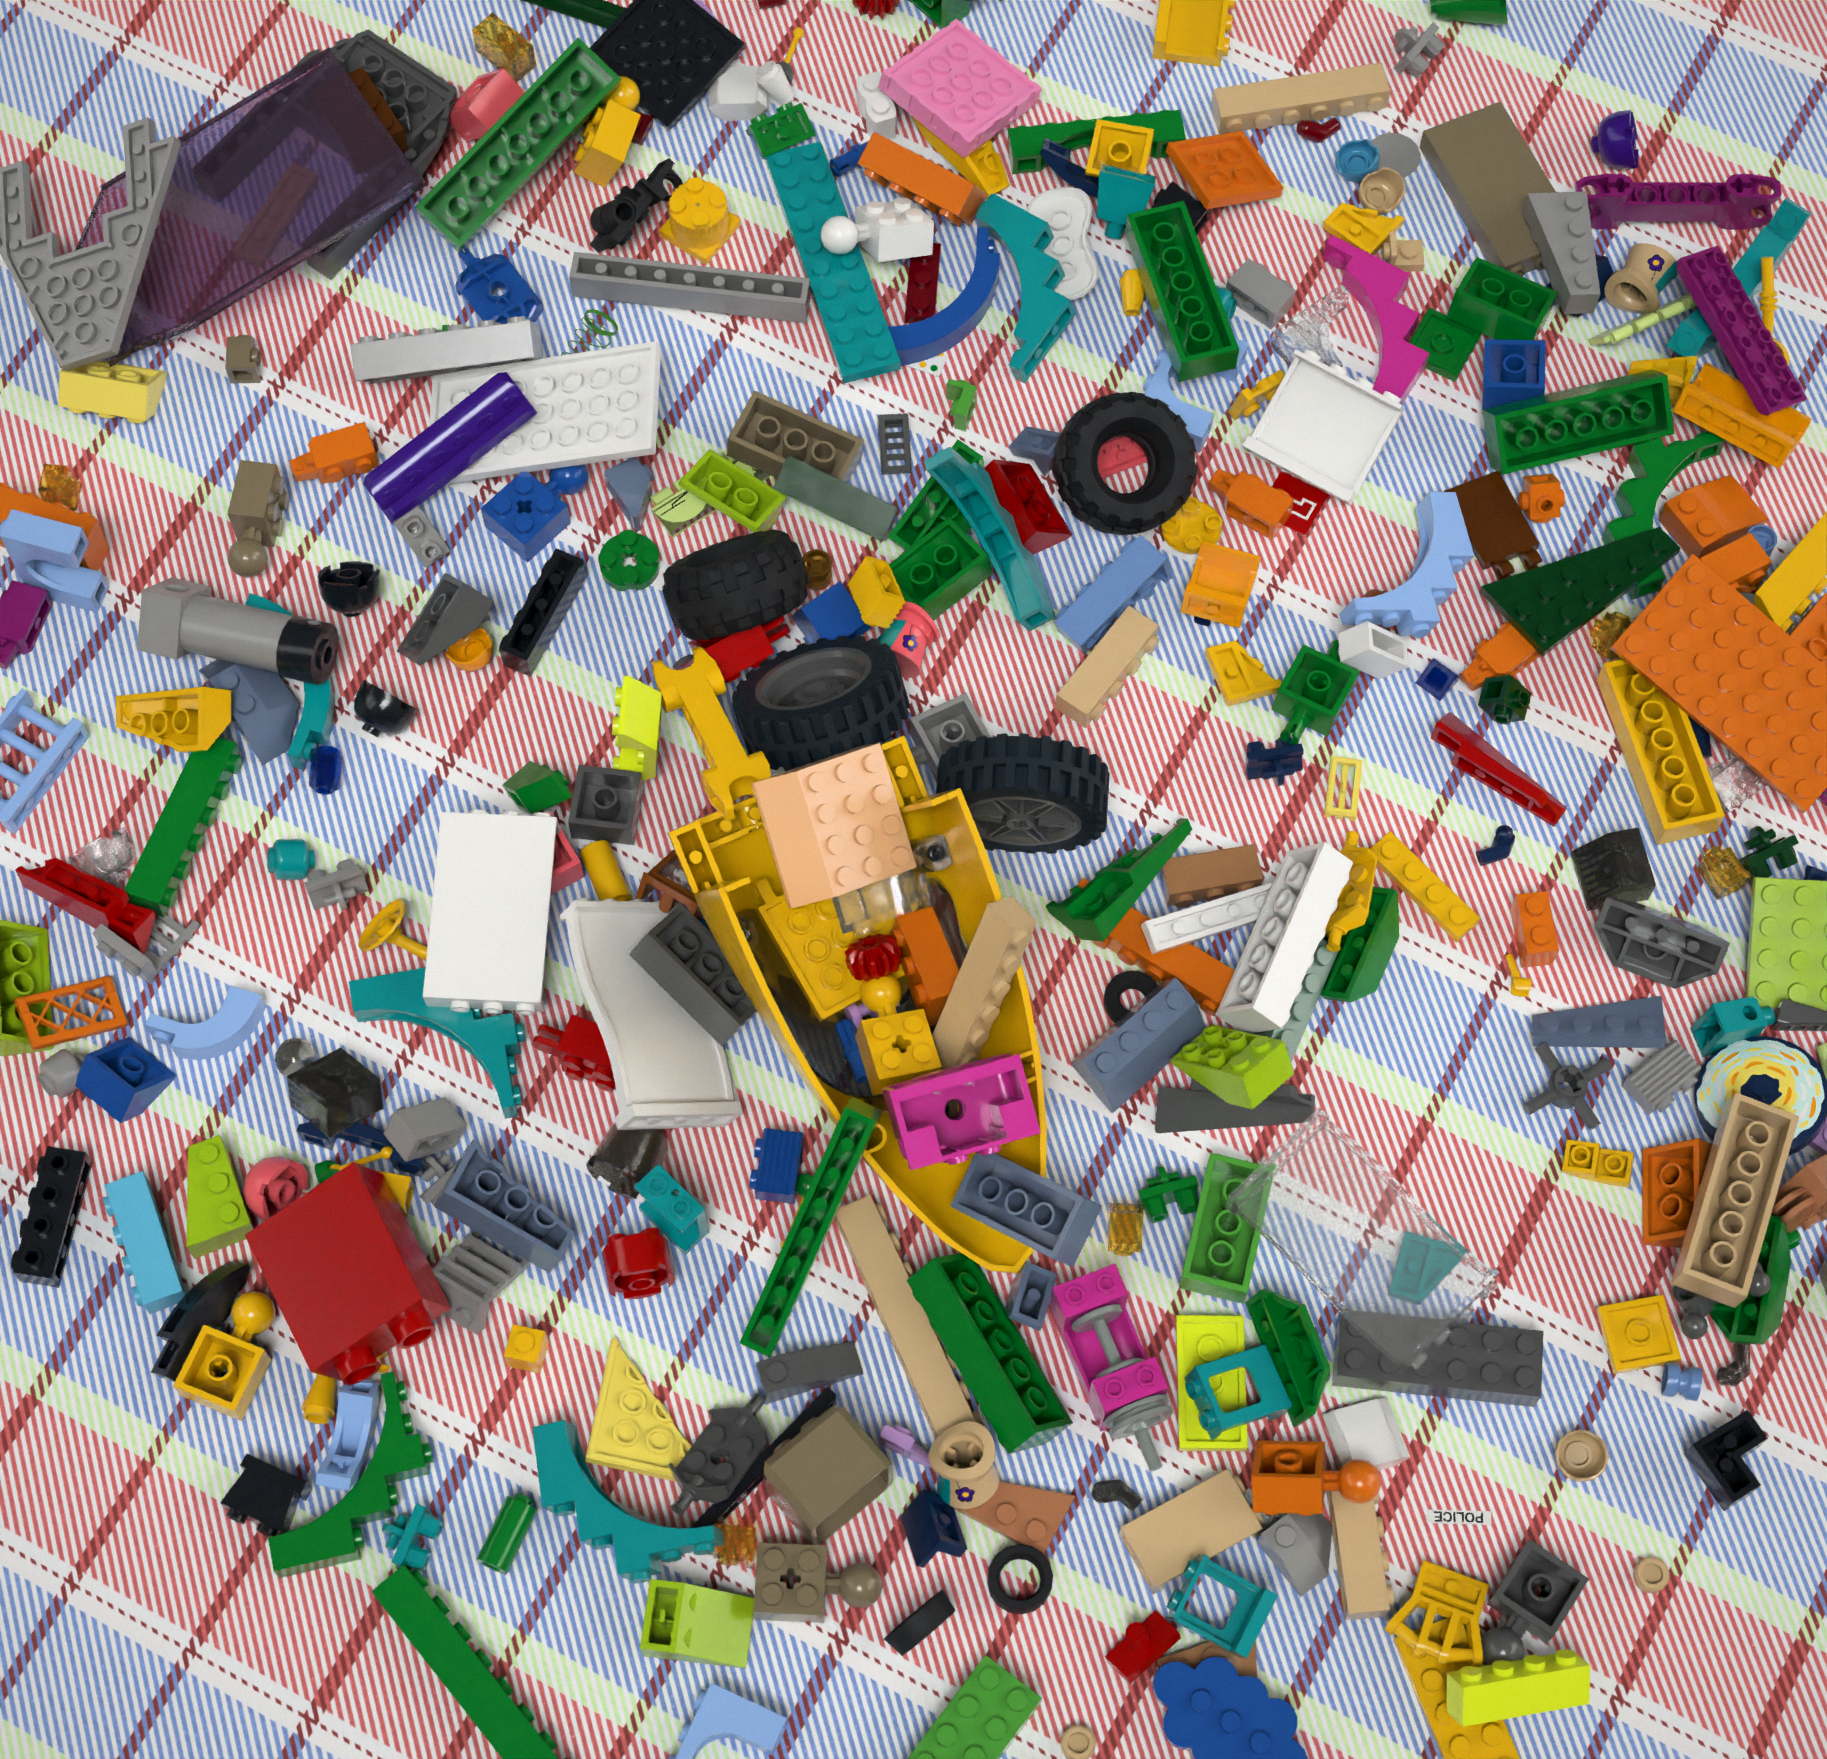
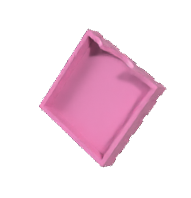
M957 18L949 26L935 33L931 39L924 41L913 49V52L906 54L895 62L891 68L885 69L882 72L878 85L882 92L963 158L1037 104L1042 90L1041 86L1031 81L1026 74L1015 65L1010 64L994 48L989 47L973 31L968 30Z

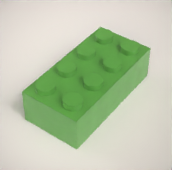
M1210 1152L1180 1279V1289L1244 1304L1249 1289L1275 1168Z
M985 1655L907 1759H1001L1038 1709L1042 1698Z

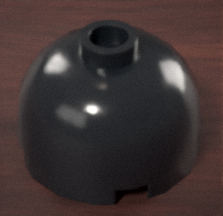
M359 561L341 562L340 569L331 571V566L329 565L320 570L317 576L319 592L326 605L347 617L359 616L362 611L367 610L376 603L380 593V570L377 568L374 571L373 565L370 563Z
M365 680L362 682L354 700L356 716L364 723L362 729L376 737H379L381 733L391 736L400 734L408 728L418 712V709Z

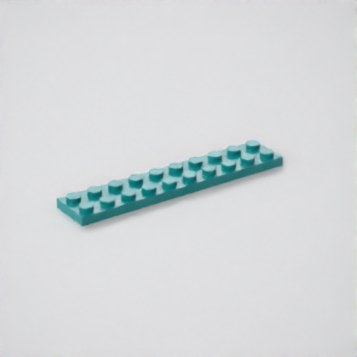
M821 141L778 151L765 157V163L806 278L810 279V291L843 384L900 370L901 361L858 243L850 252L839 255L828 251L821 241V230L827 220L835 216H845L848 218Z

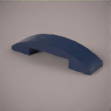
M1045 138L1040 154L1051 169L1073 187L1079 188L1086 194L1098 198L1099 177L1085 175L1086 169L1069 161L1070 149Z
M319 1120L299 1124L296 1130L301 1141L333 1150L337 1139L380 1152L383 1147L389 1146L393 1149L390 1161L394 1169L419 1177L426 1171L420 1158L405 1162L383 1134L384 1131L365 1124L344 1120Z

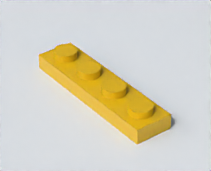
M1391 831L1370 848L1378 856L1377 866L1456 943L1480 922L1481 918Z

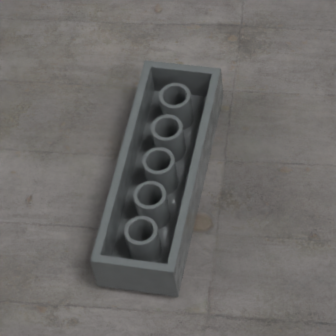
M1341 1310L1336 1320L1332 1386L1534 1407L1541 1398L1544 1331Z

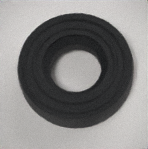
M1125 971L1116 975L1108 983L1104 993L1103 1001L1107 1015L1116 1023L1130 1011L1124 1008L1120 1002V996L1124 991L1136 989L1145 997L1158 984L1152 977L1140 971Z

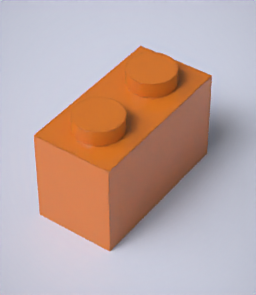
M1548 891L1516 894L1510 907V913L1521 968L1552 965L1559 952Z

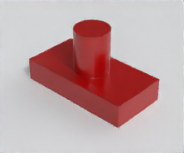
M1155 1610L1142 1623L1133 1622L1128 1625L1126 1637L1105 1658L1108 1664L1131 1684L1180 1640L1181 1636Z

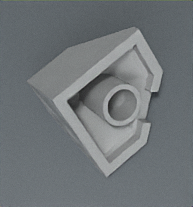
M1287 1513L1261 1533L1257 1541L1258 1545L1300 1597L1328 1576L1332 1526L1322 1514L1302 1516L1295 1513Z

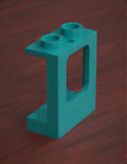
M659 1164L634 1186L646 1199L639 1206V1211L684 1255L709 1233L705 1209ZM677 1190L679 1194L676 1195L673 1191Z
M1266 1345L1196 1366L1184 1378L1187 1394L1194 1400L1199 1411L1200 1424L1208 1432L1211 1440L1216 1439L1223 1431L1268 1417L1269 1421L1280 1418L1292 1407V1403ZM1243 1367L1247 1369L1260 1402L1225 1413L1219 1407L1209 1384V1378Z
M1205 1554L1198 1555L1196 1559L1192 1557L1183 1571L1182 1576L1186 1580L1181 1590L1175 1589L1166 1607L1170 1609L1167 1618L1235 1656L1247 1658L1278 1595L1267 1588L1261 1589L1209 1560V1556ZM1201 1573L1234 1590L1238 1594L1237 1603L1222 1629L1211 1626L1183 1609Z

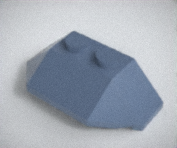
M219 659L199 669L200 674L210 688L231 690V720L262 766L289 750L298 702L279 674Z

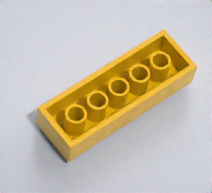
M1623 659L1604 663L1597 682L1656 844L1660 845L1716 832L1725 814L1688 715Z

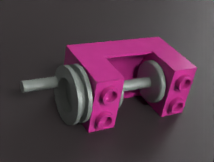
M1116 1264L1052 1287L1049 1311L1100 1432L1112 1428L1109 1431L1112 1439H1121L1135 1435L1148 1468L1152 1472L1163 1466L1147 1430L1162 1423L1174 1412L1172 1407L1167 1405L1169 1400L1166 1395L1169 1387L1155 1356L1147 1358L1127 1312L1128 1292Z

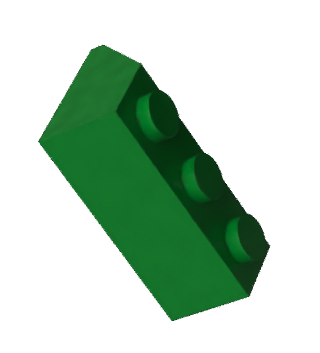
M950 517L889 564L905 601L920 606L929 614L933 621L993 574L988 554Z

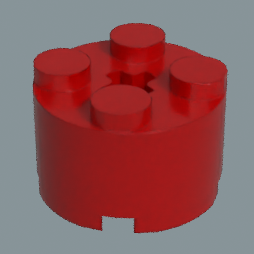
M647 1228L640 1233L627 1236L618 1233L607 1238L608 1245L604 1247L602 1257L608 1291L611 1295L616 1297V1291L623 1293L624 1299H640L660 1293V1286L667 1282L669 1287L674 1283L675 1276L668 1240L660 1234L658 1228Z

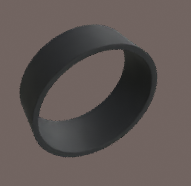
M942 1589L884 1638L901 1656L919 1644L956 1611L944 1590Z

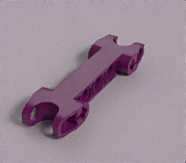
M1601 174L1581 178L1575 184L1576 192H1583L1582 187L1586 185L1595 187L1598 192L1594 195L1587 194L1592 229H1616L1621 225L1622 221H1714L1718 227L1726 230L1757 228L1771 221L1770 204L1778 201L1782 195L1781 184L1778 180L1754 174H1735L1730 176L1726 182H1633L1629 176L1624 174ZM1769 186L1773 189L1774 194H1759L1758 188ZM1752 209H1759L1764 213L1765 217L1755 218L1750 214V211Z

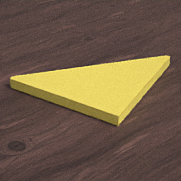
M611 1338L585 1462L676 1482L669 1464L673 1463L676 1468L692 1446L685 1437L683 1438L673 1424V1419L659 1399H656L650 1391L645 1379L634 1363L627 1358L618 1340Z

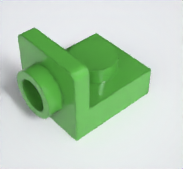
M948 379L946 398L953 401L950 415L954 416V429L966 432L977 403V386L971 385L964 380Z

